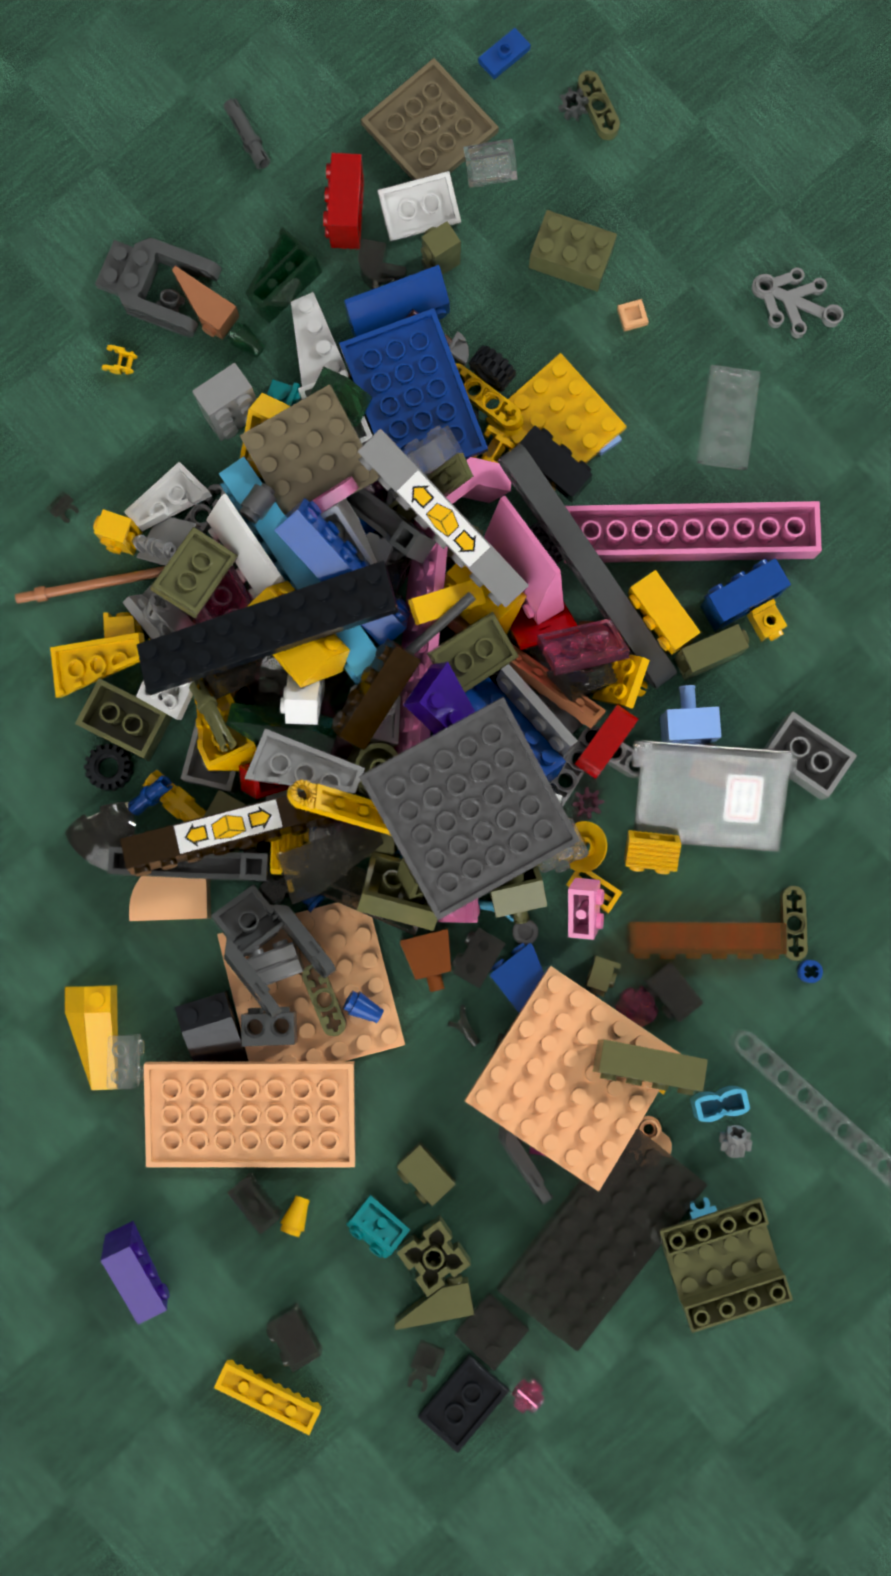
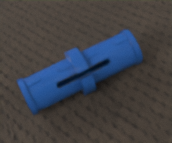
M160 776L153 784L142 788L140 794L128 803L130 812L134 815H140L149 806L156 805L160 801L161 796L172 789L171 780L166 776Z

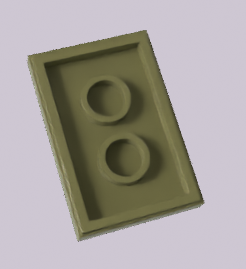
M193 527L154 581L150 590L196 619L236 561L238 555Z
M493 612L488 613L427 653L433 664L448 661L464 692L519 657Z

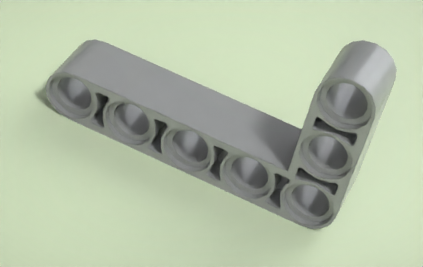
M593 726L591 729L587 727L577 740L578 742L565 759L566 763L558 777L551 781L558 788L560 795H562V807L584 774L582 769L573 764L572 756L584 752L589 745L586 742L585 735L587 733L596 734L600 729L597 726ZM623 742L618 748L620 751L619 758H611L607 763L629 778L640 777L648 768L646 757ZM630 760H638L640 762V772H633L629 768ZM559 776H569L572 781L571 786L568 788L561 787L558 783Z

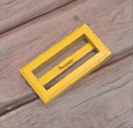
M575 871L566 883L567 887H570L575 878H582L579 876L580 872ZM592 871L583 872L592 879L600 880L602 886L615 894L612 898L604 893V899L609 904L607 906L605 904L600 905V909L609 914L623 892Z

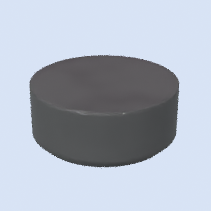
M531 920L524 924L515 923L512 934L518 943L528 945L537 939L538 927Z

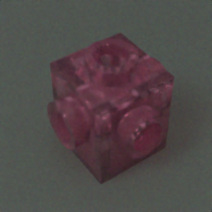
M643 985L636 989L629 987L619 994L620 999L615 1005L618 1012L640 1027L653 1022L659 1012L653 996L645 990Z

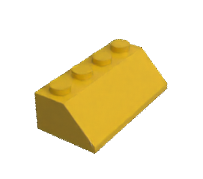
M288 581L269 586L248 606L295 591L296 589ZM332 634L273 654V656L302 688L341 673L350 649L336 634Z

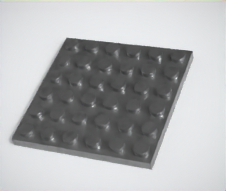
M504 697L359 776L437 920L580 841Z

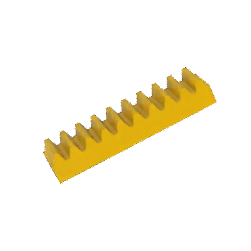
M234 1360L226 1361L214 1386L215 1389L307 1435H310L322 1408L318 1402L313 1403L310 1398H303L300 1393H293L290 1388H283L280 1383L275 1384L272 1379H265L262 1374H255L252 1369L247 1370L242 1364H235Z

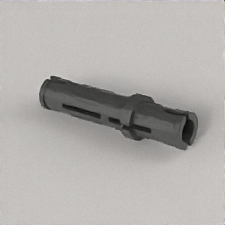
M236 98L234 100H227L223 107L242 139L244 150L250 154L257 169L266 168L271 161L263 149L261 138L253 131Z

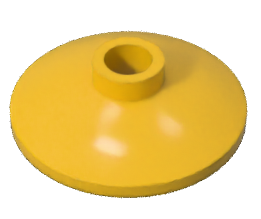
M581 821L572 825L580 841L561 851L564 862L572 870L590 872L603 862L607 853V839L605 833L598 825L589 821ZM590 844V849L587 852L586 846Z

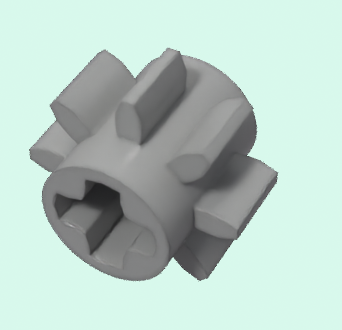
M739 1125L727 1126L726 1132H720V1150L725 1151L732 1158H743L745 1151H751L752 1148L751 1133Z

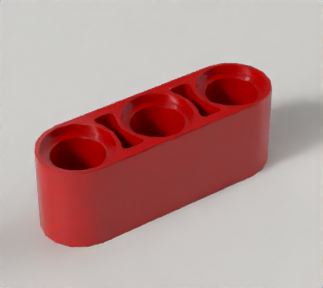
M617 704L575 765L596 779L639 719Z

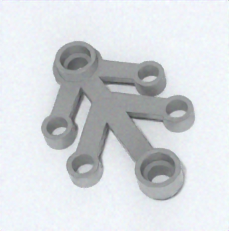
M793 268L789 273L773 277L770 274L757 276L752 283V292L757 298L764 300L770 315L768 318L770 327L779 328L784 321V314L778 310L775 298L783 301L792 324L790 333L794 338L803 337L807 330V326L801 320L797 308L821 318L823 324L831 328L839 325L843 319L844 312L840 306L832 304L824 308L802 298L810 294L822 295L827 288V282L823 278H816L812 283L786 291L780 287L788 283L799 285L802 282L805 274L801 268ZM792 274H798L800 279H794ZM815 284H820L822 289H817ZM760 285H765L768 290H762ZM827 316H833L835 318V321L829 320ZM772 317H778L780 322H774ZM795 327H800L802 332H797Z

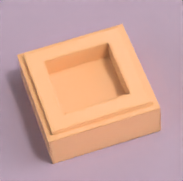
M642 299L618 305L617 311L624 332L648 325L649 321Z

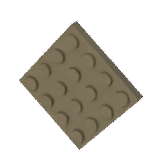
M435 58L361 119V125L413 181L447 171L453 172L499 132V127Z
M330 384L240 435L265 483L275 491L273 496L276 498V503L284 515L290 512L304 498L310 502L350 476L353 477L359 486V489L354 493L376 482L380 477L374 469L368 471L359 461L362 456L357 451L363 444Z

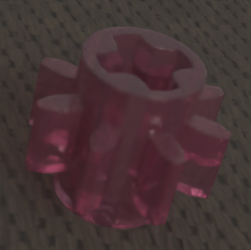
M586 787L583 795L578 792L575 793L579 800L571 805L578 807L579 812L577 816L584 813L587 814V819L590 820L593 811L596 814L601 813L597 807L603 804L604 800H598V790L594 793H589V788ZM582 798L585 800L591 798L593 800L591 805L594 808L588 807L585 809Z
M534 1378L529 1383L522 1379L512 1392V1396L515 1398L513 1406L522 1414L527 1409L531 1413L536 1412L545 1399L541 1394L543 1386Z

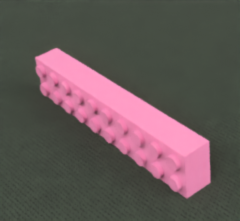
M820 501L565 506L603 563L773 560L775 558L814 559L822 551Z

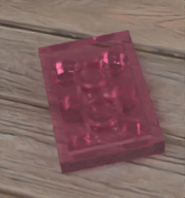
M611 619L537 635V644L555 676L628 659L630 654L629 648Z

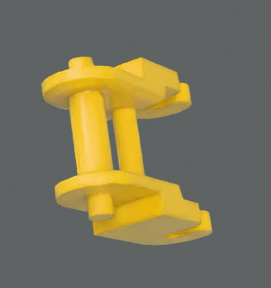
M107 345L106 349L108 351L114 350L115 353L119 354L117 365L103 364L101 369L104 371L109 370L111 373L122 375V372L126 375L133 374L134 370L131 369L132 362L138 356L133 351L127 352L123 347ZM123 357L128 358L126 367L121 366Z

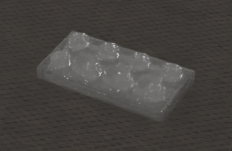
M711 364L697 463L740 470L748 468L760 371Z

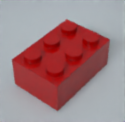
M331 153V163H326L328 187H325V203H327V211L323 212L325 238L330 239L331 248L360 249L364 194L362 154Z

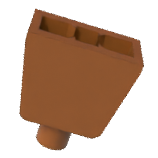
M448 929L401 940L400 945L415 979L427 978L430 992L445 989L441 974L451 971Z

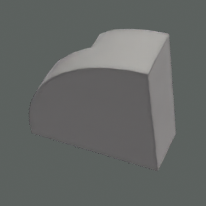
M457 332L449 348L454 361L466 367L469 359L468 344L465 337L460 332Z

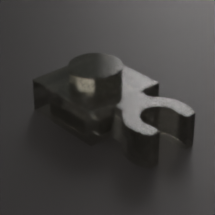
M420 1339L410 1367L417 1370L409 1375L408 1387L411 1388L413 1381L419 1379L423 1383L420 1392L424 1393L428 1386L427 1375L435 1377L445 1353L444 1348Z

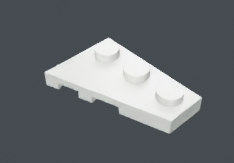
M178 462L129 506L124 513L135 522L141 531H144L211 497L212 494Z

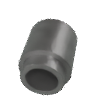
M264 483L261 486L255 484L241 503L242 508L239 512L249 521L257 524L259 519L263 520L275 503L276 498L273 496L275 491Z

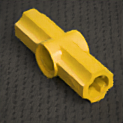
M156 769L147 777L142 786H150L160 776L165 775ZM173 782L171 784L173 786L172 789L160 798V801L163 803L162 806L177 819H181L184 822L204 817L207 812L195 802L196 800L180 786L177 787Z

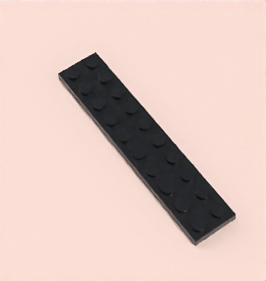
M383 560L136 644L146 692L149 695H153L398 613L399 610L386 563Z

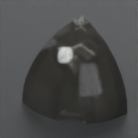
M129 802L103 805L100 807L99 813L90 817L83 814L77 818L65 832L73 849L92 865L108 871L109 847H121V838L135 835L134 814L129 810Z

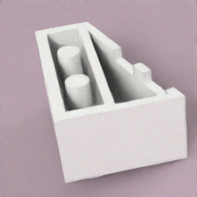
M289 674L287 675V686H284V694L280 702V712L285 713V724H318L325 692V679L301 688Z

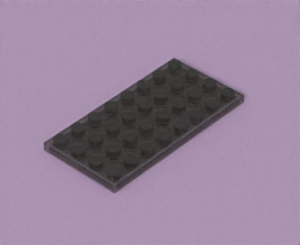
M637 1128L601 1189L597 1191L580 1180L496 1288L506 1298L578 1352L661 1246L659 1230L678 1224L689 1210L690 1204L696 1201L708 1184Z

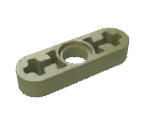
M584 71L578 78L577 90L581 88L583 91L582 97H588L589 103L585 104V108L598 136L603 140H612L619 131V118L598 74L594 71ZM585 81H587L589 84H592V83H593V85H592V92H593V94H591V90H590L589 86H588V85H584V82H585ZM594 101H601L604 103L605 108L595 110L591 104ZM605 116H606V122H607L608 126H612V125H613L612 130H609L608 127H605V128H604V124H605L604 117H605Z
M789 886L784 888L780 894L782 953L789 960L799 961L808 952L806 895L800 887ZM791 890L794 891V895L799 896V900L794 901V909L800 908V913H787V909H792V902L787 900V895L791 894ZM791 916H796L800 920V927L796 931L790 930L787 926V920ZM787 934H801V938H795L796 946L801 947V951L796 952L795 957L793 952L788 950L789 947L793 946V938H788Z
M308 965L304 969L302 978L323 1031L329 1036H338L346 1028V1019L329 977L324 979L319 976L320 985L326 982L327 988H321L313 993L312 988L317 986L314 980L308 979V975L311 974L310 969L314 967ZM322 992H327L331 995L332 1002L328 1007H321L317 1003V997ZM334 1006L336 1007L337 1012H332L335 1020L340 1019L341 1021L338 1031L327 1027V1024L330 1023L329 1015L323 1017L321 1012H327Z

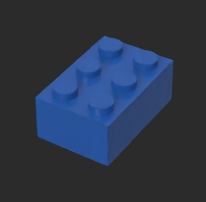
M776 558L769 562L764 559L755 564L748 574L742 571L733 576L726 586L720 583L708 591L709 593L704 596L705 600L700 607L716 632L747 615L753 609L779 597L791 583Z

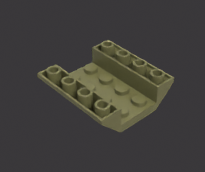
M760 1197L659 1230L662 1247L676 1292L692 1333L793 1300L786 1276L780 1269L766 1226L769 1222Z

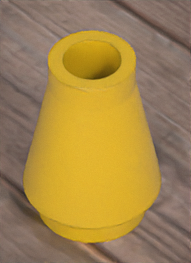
M295 1195L292 1204L280 1221L282 1224L280 1231L300 1237L301 1231L304 1232L310 1200Z

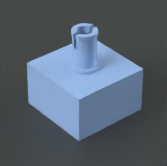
M695 685L680 686L681 709H667L660 716L662 747L713 744L721 738L719 706L696 708Z

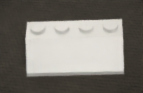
M226 493L222 495L206 519L211 526L207 531L216 542L221 541L225 548L238 555L235 561L238 568L234 571L243 583L249 582L252 588L248 591L253 599H255L267 587L285 582V580Z

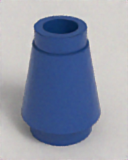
M353 990L343 1006V1009L348 1011V1015L378 1023L384 1009L380 1008L362 992L359 991L357 993Z

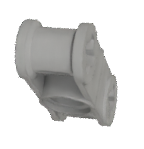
M152 593L149 597V604L144 607L142 612L144 619L151 624L160 636L195 625L186 613L156 593Z

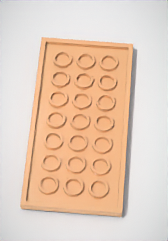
M354 1061L144 1063L146 1167H355Z

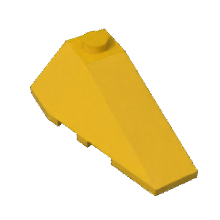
M219 672L200 680H204L211 697H215L218 702L217 708L233 739L236 741V746L230 749L226 742L228 751H221L204 715L199 713L197 709V748L208 771H239V766L251 763L257 747Z
M117 985L65 987V1015L91 1090L118 1089Z

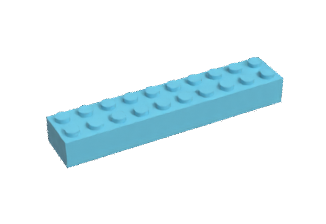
M242 457L219 473L224 481L220 486L238 512L242 508L241 503L255 484L261 486L262 484L245 457ZM276 502L263 520L259 519L257 524L249 521L239 512L285 581H288L296 590L321 582L274 531L285 516ZM360 625L335 633L350 649L346 660L347 664H345L344 668L356 685L361 681V675L365 668L373 662L377 651Z

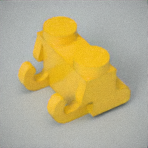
M488 425L483 435L489 438L491 434L493 439L488 446V452H485L481 459L498 463L497 461L502 453L505 452L506 446L510 448V451L516 445L509 438L505 437V433Z

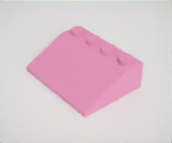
M501 497L484 538L528 583L529 586L523 591L527 597L523 602L522 608L529 619L533 617L539 625L564 610L561 570L507 497Z

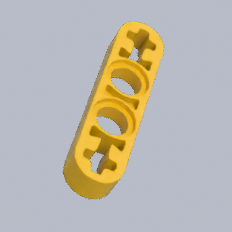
M456 364L463 381H465L464 387L470 403L505 430L515 431L519 429L523 424V416L520 409L465 366ZM474 385L481 387V391L477 395H470L468 393L469 389ZM491 399L500 401L495 409H488L486 407ZM504 409L509 416L512 417L515 415L516 420L513 421L510 419L507 421V418L503 413Z

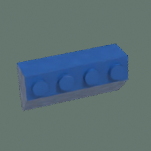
M439 265L344 300L347 320L354 337L403 320L412 309L422 313L434 308L439 320L450 313V302Z

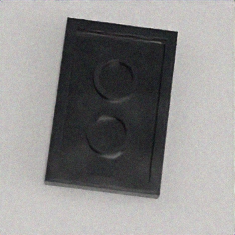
M469 1353L419 1412L418 1418L458 1453L508 1394L509 1388Z

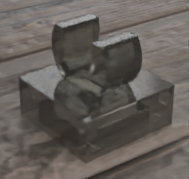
M64 491L46 508L55 518L59 516L66 523L70 522L65 516L67 509H72L75 513L79 512L78 508L71 504L74 500Z

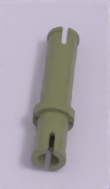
M197 680L200 686L199 689L195 682L191 683L189 689L198 703L197 709L199 713L204 715L220 746V750L223 752L228 751L226 742L230 749H233L236 746V741L233 739L217 708L218 702L215 697H211L204 680Z

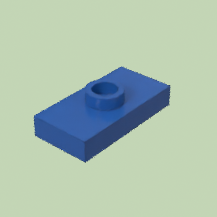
M514 28L478 58V63L495 80L530 51L531 44Z

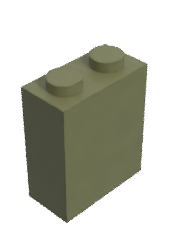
M737 624L681 649L674 659L684 681L739 657L749 648V637L746 631Z

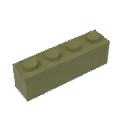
M600 1039L597 1042L593 1072L601 1073L600 1078L616 1081V1077L619 1076L627 1078L626 1083L642 1086V1082L645 1081L652 1083V1088L668 1091V1086L678 1088L677 1093L694 1096V1091L703 1092L708 1059Z

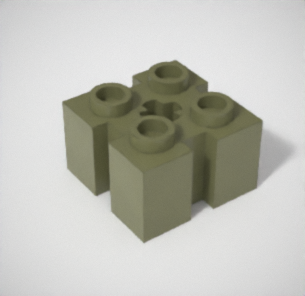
M440 1215L423 1227V1236L418 1239L414 1233L398 1245L396 1252L408 1270L413 1267L416 1268L415 1280L427 1297L445 1285V1275L449 1272L454 1278L471 1265V1259L460 1242L451 1243L452 1231ZM430 1251H434V1252L437 1251V1252H439V1253H438V1257H439V1258H438V1259H435L434 1257L429 1258V1257H428V1256H429V1252H430Z

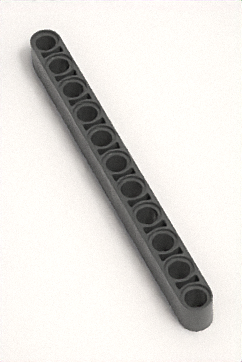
M518 444L499 458L498 461L501 468L609 626L621 636L627 646V652L630 655L641 656L650 660L644 677L653 688H659L677 674L675 667L523 445Z

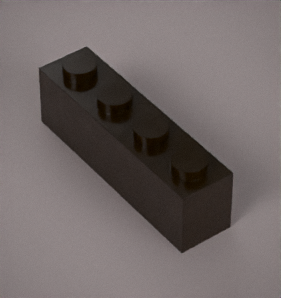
M387 638L384 644L378 647L371 665L363 671L361 681L357 687L349 693L347 703L342 711L335 715L333 725L331 726L333 731L342 739L365 750L421 660L412 652Z

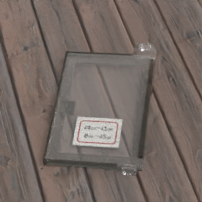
M645 740L634 741L632 766L640 768L633 831L678 835L681 844L779 852L789 774L796 773L797 758H792L791 751Z

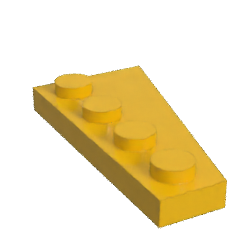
M132 633L50 647L56 698L67 696L97 682L99 678H106L140 662L136 644L145 642L144 633Z

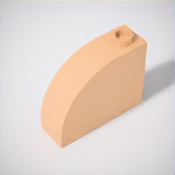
M141 876L132 891L129 904V921L211 918L210 879Z

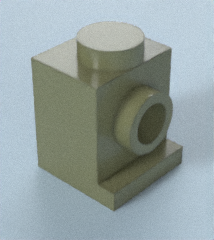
M593 956L584 985L590 987L589 992L604 997L608 987L613 988L617 974L613 973L614 968L620 969L621 964Z

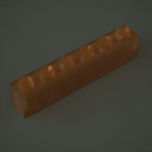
M627 922L628 953H634L635 959H650V954H660V959H676V954H686V959H701V954H712V959H727V954H737V959H753V954H763V959H779V954H787L786 923Z

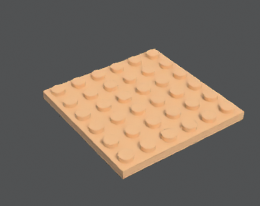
M360 896L314 908L311 913L308 910L295 913L336 968V971L328 977L346 1019L345 1030L338 1036H329L323 1031L304 984L303 972L267 985L270 989L269 994L279 1007H290V1011H296L297 1043L295 1045L245 1046L249 1062L347 1061L405 1045L373 917L371 914L357 911ZM281 929L278 935L259 949L263 948V951L267 952L274 949L272 944L287 939L288 943H291L293 940L284 929ZM219 933L217 936L224 960L227 938L223 933ZM297 947L304 968H306L311 963ZM224 960L241 1029V1014L248 1013V1008L262 1007ZM314 968L310 969L311 974L308 975V979L314 980L317 986L312 988L313 993L321 988H327L326 982L320 985L318 980L319 973ZM352 990L357 993L359 991L362 992L380 1008L384 1009L378 1023L348 1015V1011L343 1009L345 1001ZM327 992L320 993L317 997V1003L321 1007L330 1006L332 1002L331 995ZM334 1006L327 1012H321L323 1017L329 1015L330 1023L327 1024V1027L338 1031L341 1021L340 1019L335 1020L332 1012H337L336 1007ZM279 1018L276 1021V1028L279 1032L285 1033L289 1029V1023L287 1020ZM253 1019L250 1023V1029L253 1033L259 1034L263 1029V1025L259 1020Z
M549 966L467 1094L464 1102L599 1191L660 1090L652 1088V1083L643 1081L642 1086L626 1083L627 1078L617 1076L616 1081L600 1078L601 1073L593 1072L598 1040L605 1039L677 1054L680 1053L552 966Z

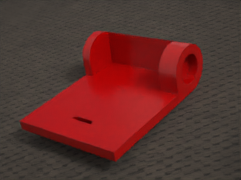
M565 603L563 611L539 625L533 617L530 619L527 617L521 606L510 627V631L520 650L579 630Z

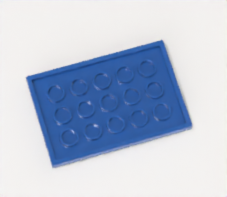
M434 308L339 343L373 435L379 429H382L424 475L433 472L457 453H463L465 459H469L470 457L488 452L487 444Z

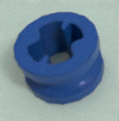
M804 960L798 965L797 974L803 982L816 983L821 979L823 969L817 961ZM806 966L815 967L816 970H813V972H816L814 977H806L804 973H807V971H804Z

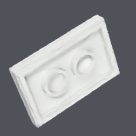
M449 171L377 190L390 242L425 233L431 227L437 228L446 221H448L450 226L461 223Z

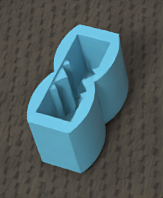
M726 1086L715 1093L700 1092L690 1098L693 1115L702 1122H713L724 1115L739 1116L750 1110L747 1092L738 1086Z

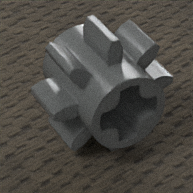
M569 87L568 93L559 96L563 104L558 109L560 112H565L564 117L567 121L573 117L578 122L579 117L583 113H588L585 109V104L589 103L588 97H582L583 91L581 88L575 92ZM576 102H578L577 106H569L571 103L575 104Z

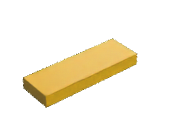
M473 580L408 600L415 624L419 625L440 618L468 592L476 600L466 609L486 603L482 587H479Z

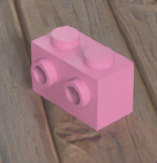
M575 878L568 889V937L594 940L599 929H603L604 914L600 913V905H603L604 889H600V880Z

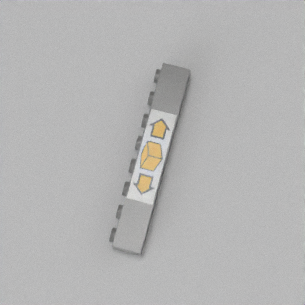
M379 429L357 451L362 456L359 459L362 465L368 471L374 469L380 475L377 480L387 491L392 488L399 495L396 500L405 510H408L410 507L417 514L414 519L425 530L428 527L431 528L436 534L433 539L443 549L446 546L454 553L451 558L461 568L466 565L470 569L472 574L469 577L479 587L484 584L490 590L487 596L497 606L502 603L507 607L529 586L382 429Z

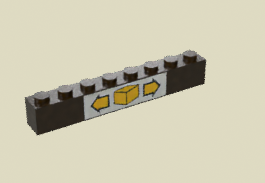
M305 791L297 792L298 798L307 799ZM286 795L121 838L120 842L126 869L132 875L145 876L150 874L153 869H172L178 866L177 863L188 860L189 863L203 860V856L214 854L215 856H221L229 853V849L254 847L256 842L278 841L282 838V835L290 833L292 835H301L312 827L318 826L319 829L327 828L338 820L296 808L290 803Z

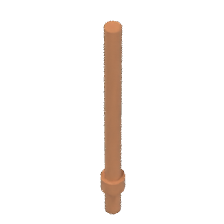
M165 566L49 588L45 586L35 587L33 591L15 594V600L17 604L35 600L43 602L48 601L51 597L157 578Z

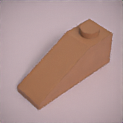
M174 266L172 271L199 319L203 331L211 337L216 335L223 340L239 318L237 307Z

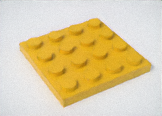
M561 353L508 399L522 413L523 424L519 429L507 431L491 418H486L488 425L505 433V437L509 438L516 446L534 425L540 430L545 428L554 437L552 440L559 446L564 444L573 453L571 456L578 462L582 460L586 464L627 427ZM504 409L503 413L505 414L507 421L510 419L513 421L516 420L515 415L512 417L509 416Z

